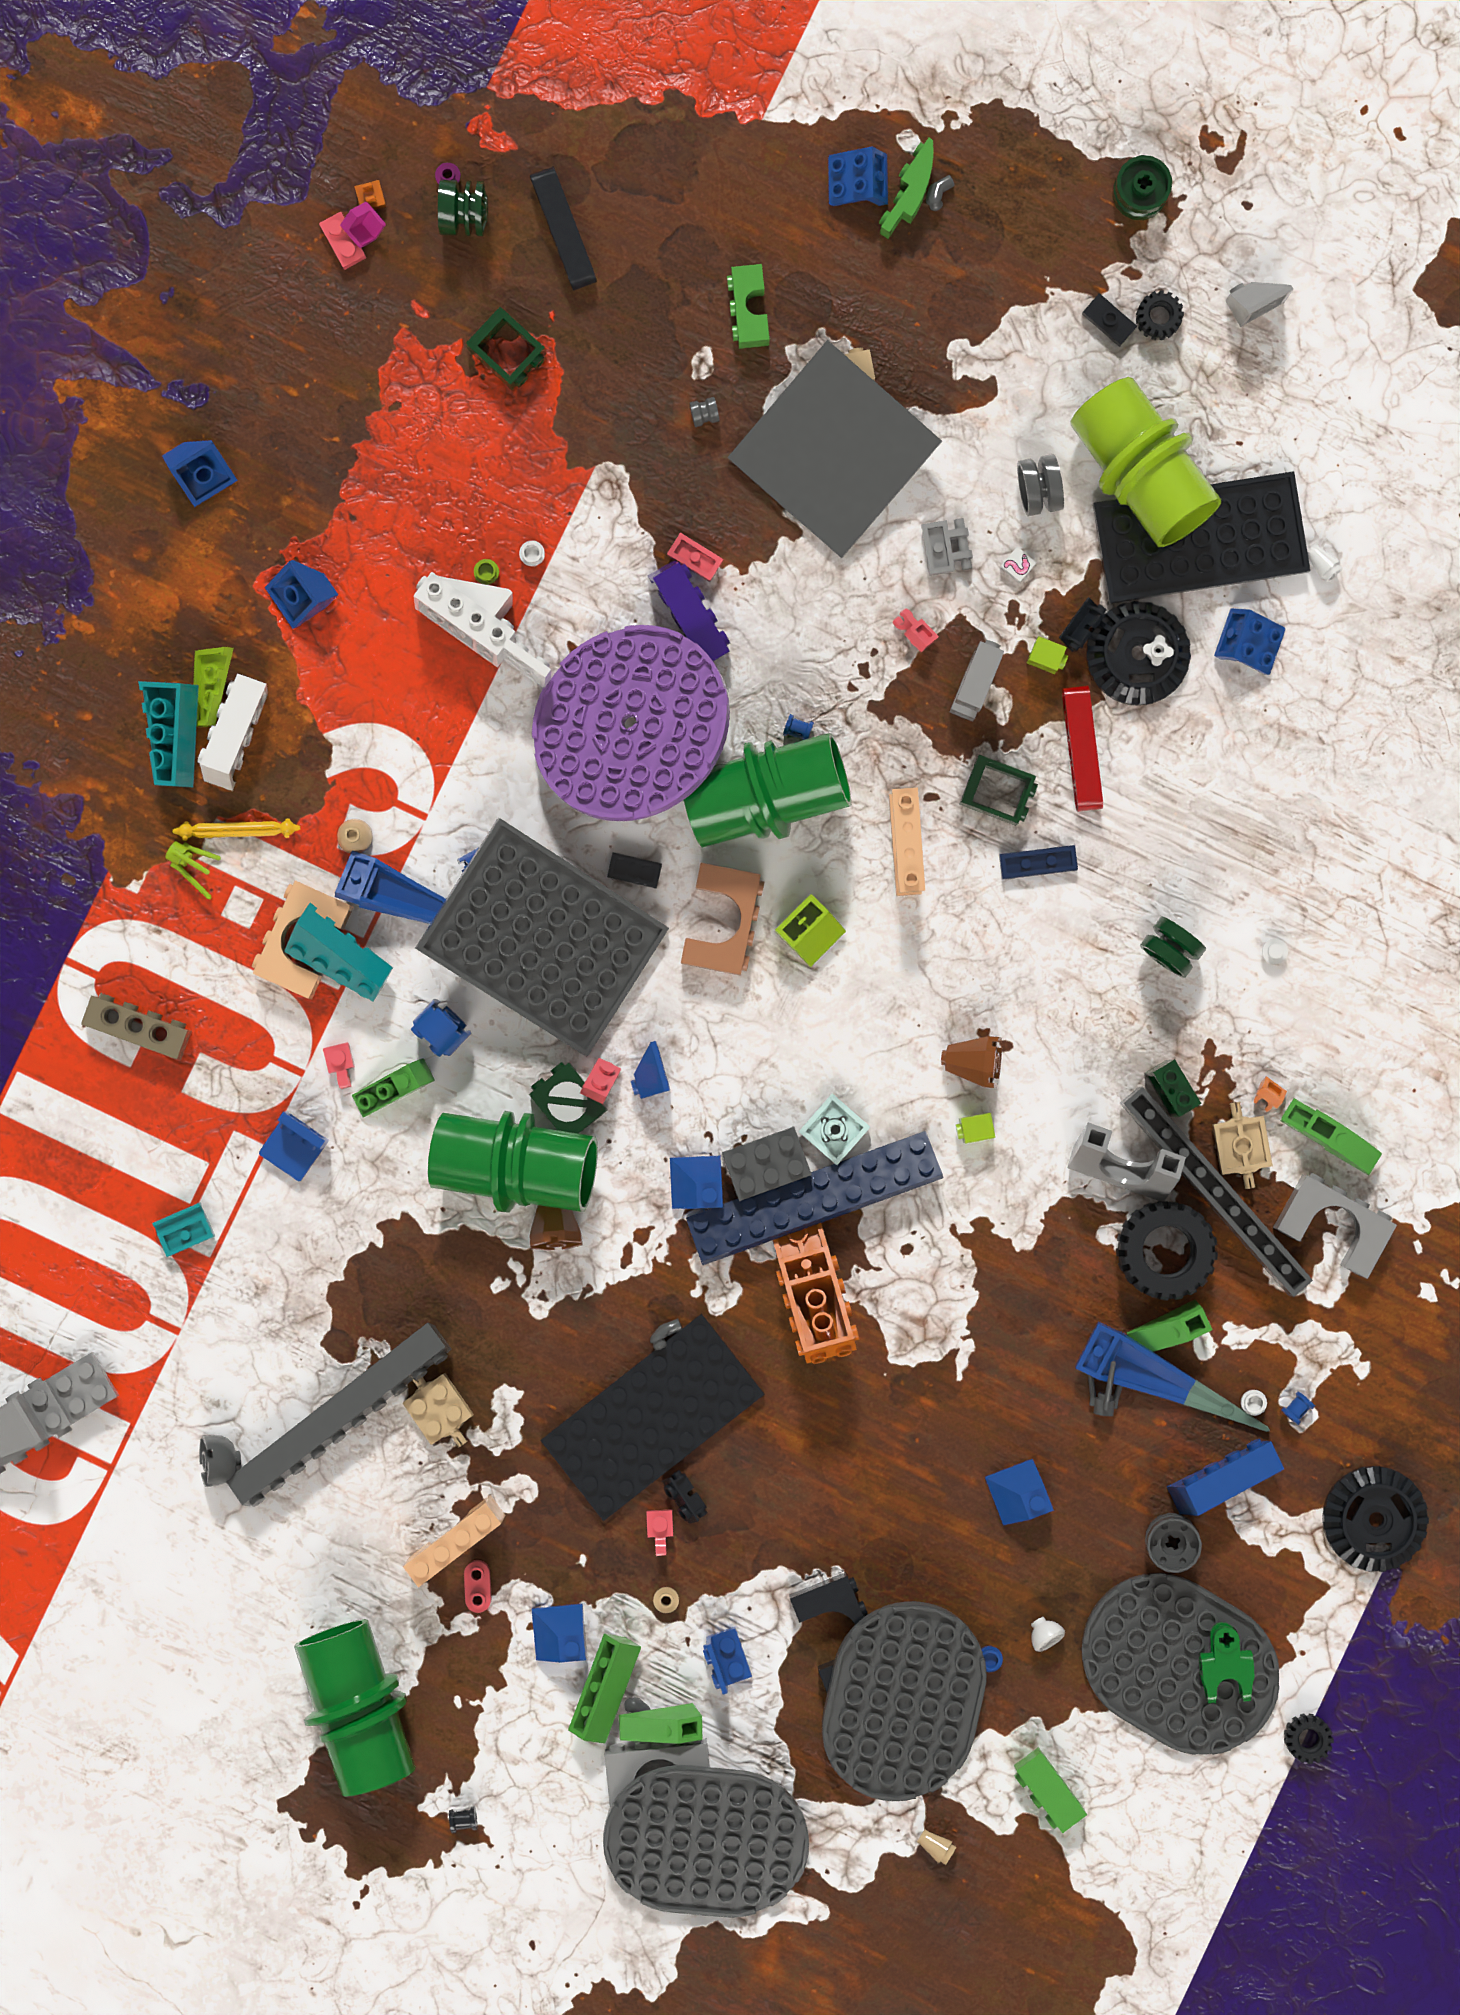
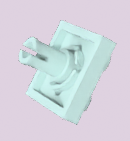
M831 1094L798 1132L832 1162L838 1165L869 1130L870 1126L834 1094ZM841 1116H845V1117H846V1121H845L844 1118L841 1119V1120L843 1121V1123H842L841 1121H839V1118H840ZM823 1117L828 1118V1122L826 1123V1119H824L823 1123H821V1119ZM843 1136V1140H845L846 1136L848 1137L846 1141H841L840 1138ZM824 1137V1140L827 1141V1137H829L830 1140L829 1142L825 1143L823 1142L822 1138Z

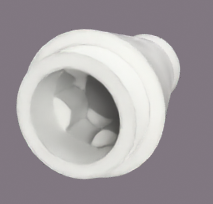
M1317 544L1307 551L1308 558L1321 579L1329 582L1343 569L1339 565V560L1325 552Z

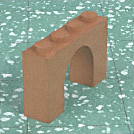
M700 863L696 889L722 894L731 898L740 910L741 924L737 933L725 942L710 943L685 938L681 964L741 976L742 970L747 971L750 956L745 955L747 945L752 946L755 931L750 930L751 922L757 921L760 906H755L756 897L762 896L765 881H760L761 874Z

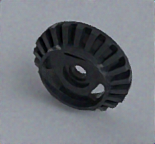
M1132 601L1120 604L1106 612V617L1102 619L1097 628L1092 629V634L1088 639L1086 647L1088 669L1096 685L1110 698L1123 704L1135 706L1156 703L1173 693L1187 674L1191 660L1190 640L1187 637L1186 629L1178 621V618L1168 612L1163 606H1157L1152 602ZM1158 626L1166 634L1174 650L1173 655L1162 660V664L1159 666H1154L1147 654L1142 660H1136L1132 656V649L1134 647H1144L1145 644H1150L1154 641L1156 635L1152 628ZM1119 628L1125 632L1115 653L1108 650V645L1116 629ZM1157 648V649H1156V652H1157V653H1160L1161 650H1160L1159 648ZM1154 674V682H1129V675Z
M1382 1466L1361 1467L1341 1477L1329 1491L1323 1506V1530L1329 1545L1342 1560L1364 1571L1386 1572V1570L1396 1569L1401 1564L1410 1561L1416 1551H1419L1422 1547V1541L1427 1535V1524H1429L1428 1508L1421 1491L1409 1478L1400 1472ZM1397 1493L1408 1510V1516L1402 1518L1391 1500V1497ZM1359 1495L1363 1498L1352 1519L1349 1520L1346 1518L1348 1509L1353 1500ZM1374 1512L1381 1513L1383 1517L1382 1523L1378 1526H1372L1369 1522V1517ZM1366 1543H1390L1391 1549L1384 1552H1367Z

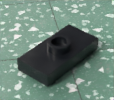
M1100 293L1082 312L1084 317L1119 347L1137 328L1135 323Z
M612 852L607 878L657 889L662 863Z

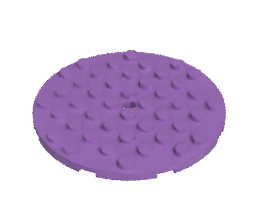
M631 625L611 633L606 631L594 636L568 654L560 662L561 667L556 671L546 687H543L535 708L532 725V737L534 738L535 747L534 755L538 768L550 788L564 802L577 811L593 818L607 821H633L648 818L672 808L691 795L707 778L717 763L727 738L730 708L727 688L721 673L712 659L698 644L684 637L679 632L653 625ZM630 717H635L637 723L626 729V720Z

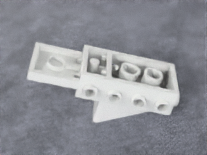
M433 572L428 577L423 576L416 586L418 590L413 596L416 610L497 668L505 660L542 688L546 687L551 680L550 664L540 656L535 658L529 654V649L521 642L516 641L515 643L514 626L503 618L513 605V592L511 590L441 577Z

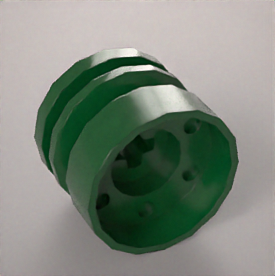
M440 180L438 189L439 234L457 236L459 224H464L466 235L471 236L472 224H475L476 235L484 236L485 226L488 221V196L484 181H477L476 193H473L471 181H467L465 191L460 192L457 180Z

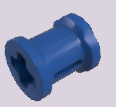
M790 714L783 735H791L802 740L809 739L814 722L810 721L807 723L794 718V715Z
M1298 1391L1296 1398L1287 1408L1283 1407L1281 1411L1295 1424L1299 1425L1301 1423L1300 1419L1309 1409H1314L1315 1405Z

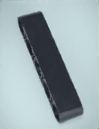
M554 166L531 174V182L573 291L596 283L595 273Z

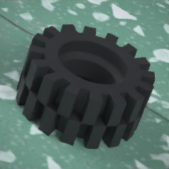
M1160 290L1158 293L1154 291L1149 296H1145L1143 301H1141L1136 312V324L1139 323L1138 329L1140 332L1142 330L1145 332L1144 336H1152V340H1156V338L1164 340L1166 337L1170 338L1179 329L1183 321L1184 311L1182 312V303H1178L1179 298L1171 296L1173 293L1168 292L1165 294L1164 290ZM1158 306L1164 307L1169 313L1168 322L1161 325L1154 323L1150 317V312L1153 308Z
M1310 1713L1309 1715L1300 1714L1301 1717L1299 1718L1293 1717L1294 1721L1292 1723L1288 1722L1286 1725L1288 1729L1284 1730V1735L1286 1736L1284 1743L1287 1745L1289 1752L1300 1762L1304 1763L1305 1761L1308 1764H1313V1761L1319 1763L1322 1757L1326 1759L1328 1757V1750L1331 1752L1333 1748L1331 1743H1334V1738L1331 1736L1332 1731L1320 1717ZM1306 1729H1312L1318 1734V1741L1311 1748L1302 1747L1299 1742L1300 1734Z

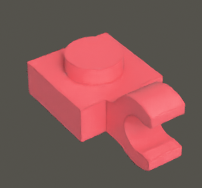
M907 608L900 612L904 621L899 616L892 621L896 628L907 630L904 635L920 652L924 651L939 637L922 618L917 621L912 612Z
M346 1042L323 1048L328 1072L330 1074L337 1073L339 1088L352 1087L347 1069L355 1068L349 1043Z
M672 1510L646 1511L648 1537H655L656 1556L666 1555V1537L673 1536Z

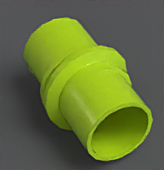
M1126 377L1109 384L1087 400L1073 415L1070 421L1071 427L1104 471L1099 480L1101 491L1104 494L1115 495L1120 505H1128L1158 547H1165L1182 539L1203 524L1221 505V498L1186 452L1193 440L1190 433H1182L1175 436L1174 433L1179 425L1177 421L1172 418L1164 421L1133 378Z

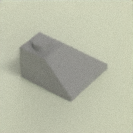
M1251 282L1244 286L1241 283L1229 291L1231 294L1226 299V303L1239 326L1242 327L1283 304L1294 289L1292 285Z

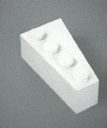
M237 674L235 681H230L226 691L228 698L225 704H220L217 712V717L219 718L216 726L212 725L209 730L207 748H202L198 757L204 781L233 791L236 783L232 778L235 769L241 770L243 764V746H249L252 739L253 728H251V724H257L268 695L267 684Z

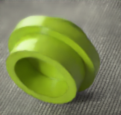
M483 559L475 565L474 576L479 583L490 585L498 579L499 568L494 561Z

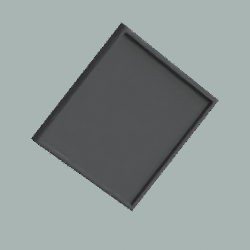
M827 340L727 458L839 557L843 558L943 441Z

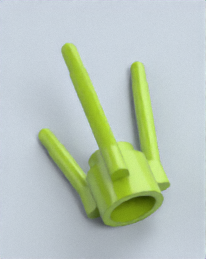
M175 841L168 849L165 858L171 861L170 866L178 870L207 899H211V895L182 866L186 867L189 864L208 875L210 871L192 860L193 854L190 852L218 861L221 860V857L193 847L186 842L182 845Z

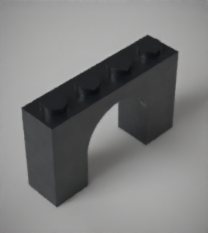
M846 1572L789 1594L799 1623L826 1612H840L848 1616L856 1625L868 1615L864 1602H858L855 1593L859 1589L854 1577L848 1578ZM835 1659L818 1666L826 1692H828Z

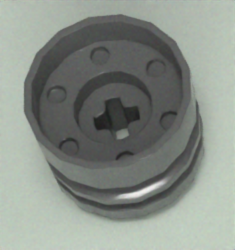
M1166 1513L1155 1518L1146 1530L1145 1544L1147 1551L1157 1567L1166 1572L1179 1573L1188 1570L1196 1564L1201 1555L1202 1542L1196 1527L1188 1518L1181 1514ZM1168 1536L1179 1537L1176 1540V1546L1165 1544L1169 1541Z

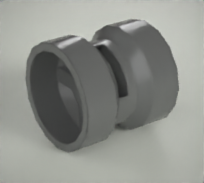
M714 397L707 398L705 402H689L695 427L702 426L704 422L708 421L711 423L720 422Z

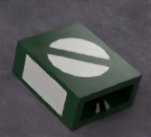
M563 1062L559 1063L550 1071L553 1075L545 1081L541 1078L531 1086L533 1091L529 1094L530 1097L558 1131L579 1134L608 1111L604 1104L580 1094L585 1081L570 1062L566 1065Z

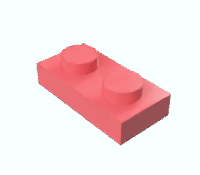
M339 212L320 222L319 225L343 269L346 270L366 259L362 248H359L340 226L344 216L342 212Z
M682 533L678 535L667 553L668 557L679 562L681 565L685 564L689 570L711 582L723 562L721 557Z
M598 1058L580 1094L603 1104L619 1076L621 1068L613 1065L611 1062Z

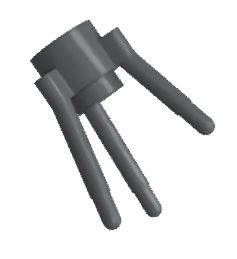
M1112 1361L1110 1365L1106 1393L1100 1392L1098 1397H1096L1094 1377L1088 1375L1089 1405L1094 1406V1414L1114 1416V1409L1118 1408V1400L1123 1386L1117 1385L1115 1394H1111L1116 1366L1115 1361Z

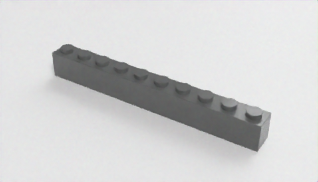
M1143 1086L1137 1087L1120 1102V1105L1160 1150L1162 1148L1186 1157L1181 1174L1287 1295L1295 1297L1313 1281Z
M425 1324L236 1471L226 1483L241 1505H252V1507L259 1505L265 1500L264 1495L271 1490L276 1491L286 1483L285 1479L291 1474L296 1475L306 1468L305 1463L312 1458L315 1460L326 1452L325 1448L332 1442L336 1444L344 1439L346 1431L352 1427L357 1428L367 1420L366 1416L372 1411L377 1412L385 1407L387 1404L386 1400L391 1396H398L407 1389L406 1385L413 1379L415 1381L425 1376L428 1372L427 1368L433 1364L437 1365L443 1362L448 1357L447 1353L452 1350L435 1325Z

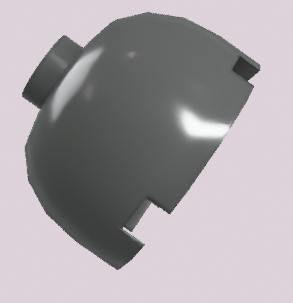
M203 1435V1439H200L199 1463L202 1464L204 1470L201 1473L203 1485L205 1487L222 1485L232 1478L236 1472V1466H241L240 1451H235L234 1444L227 1437L222 1435Z

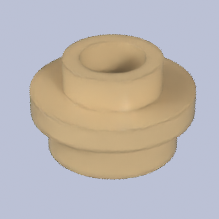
M662 1587L654 1595V1606L662 1613L673 1612L679 1604V1596L674 1589ZM664 1596H668L671 1599V1603L664 1605L661 1599Z

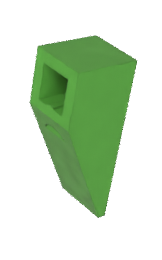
M424 1058L403 1066L352 1094V1097L362 1117H366L430 1084L435 1079Z
M1195 1299L1127 1332V1335L1153 1352L1189 1342L1213 1329L1203 1308Z
M693 1703L619 1715V1739L622 1741L673 1744L703 1740L702 1715Z

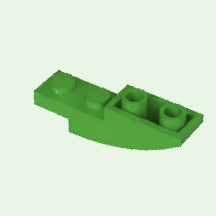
M928 138L925 144L919 143L913 153L915 159L911 165L906 163L899 174L901 178L899 187L904 189L905 192L903 190L899 191L893 201L896 204L891 212L887 210L879 222L882 225L880 234L889 239L901 219L911 224L923 202L933 163V140L931 138Z
M1293 1098L1280 1120L1282 1123L1325 1147L1324 1150L1368 1176L1382 1155L1374 1146L1318 1109L1315 1111Z

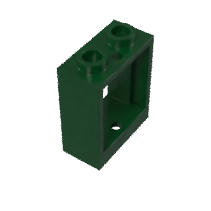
M501 307L465 343L467 349L511 390L516 386L521 387L529 377L527 374L533 368H539L546 359L545 347ZM505 324L511 327L534 349L511 375L505 372L482 350Z
M978 755L959 805L1017 826L1019 821L1024 822L1029 807L1025 805L1028 797H1034L1038 784L1034 783L1036 776ZM985 767L1026 782L1013 816L973 801Z
M1175 1059L1165 1060L1145 1072L1146 1077L1170 1117H1180L1202 1104Z

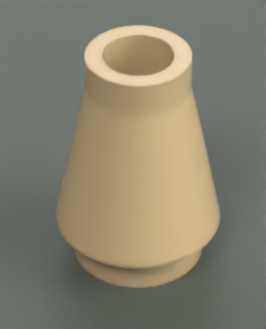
M924 1829L917 1841L938 1863L942 1862L945 1865L957 1848L951 1844L953 1841L933 1834Z

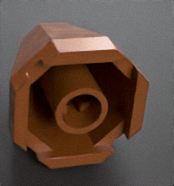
M987 1036L948 1045L947 1050H942L941 1065H945V1071L982 1087L997 1088L998 1083H993V1080L1000 1077L1002 1048L997 1047V1043H1002V1038Z
M537 1205L529 1235L531 1249L549 1251L555 1250L554 1247H562L563 1250L583 1245L582 1234L573 1210Z

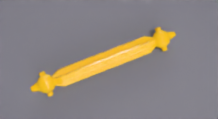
M288 818L281 824L275 821L199 823L191 826L189 822L185 821L179 828L173 829V834L179 835L184 841H187L192 835L197 838L275 836L282 833L285 838H289V835L300 830V826L293 824Z

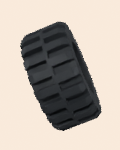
M1158 1201L1157 1203L1143 1205V1208L1140 1210L1136 1209L1131 1214L1132 1216L1129 1220H1125L1122 1225L1121 1234L1118 1233L1116 1256L1119 1258L1118 1265L1120 1270L1123 1271L1126 1280L1137 1290L1161 1300L1182 1299L1185 1295L1194 1294L1197 1292L1196 1289L1198 1287H1203L1208 1282L1206 1280L1209 1274H1213L1215 1269L1213 1264L1214 1260H1217L1218 1252H1215V1245L1218 1244L1216 1237L1212 1234L1213 1229L1211 1225L1204 1220V1217L1199 1212L1184 1204ZM1163 1226L1175 1227L1182 1231L1189 1241V1259L1185 1266L1176 1273H1157L1145 1262L1143 1245L1147 1236L1156 1228Z

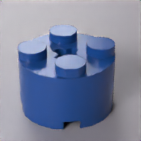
M433 999L413 1020L414 1026L411 1028V1031L420 1039L424 1037L431 1044L429 1046L431 1051L437 1056L441 1057L442 1054L444 1056H451L471 1035V1031L464 1030L467 1025L448 1006L442 1009L438 1006L441 1001Z

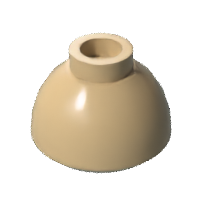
M350 819L339 827L337 841L345 852L350 854L352 851L362 853L371 845L372 831L366 822L360 819Z

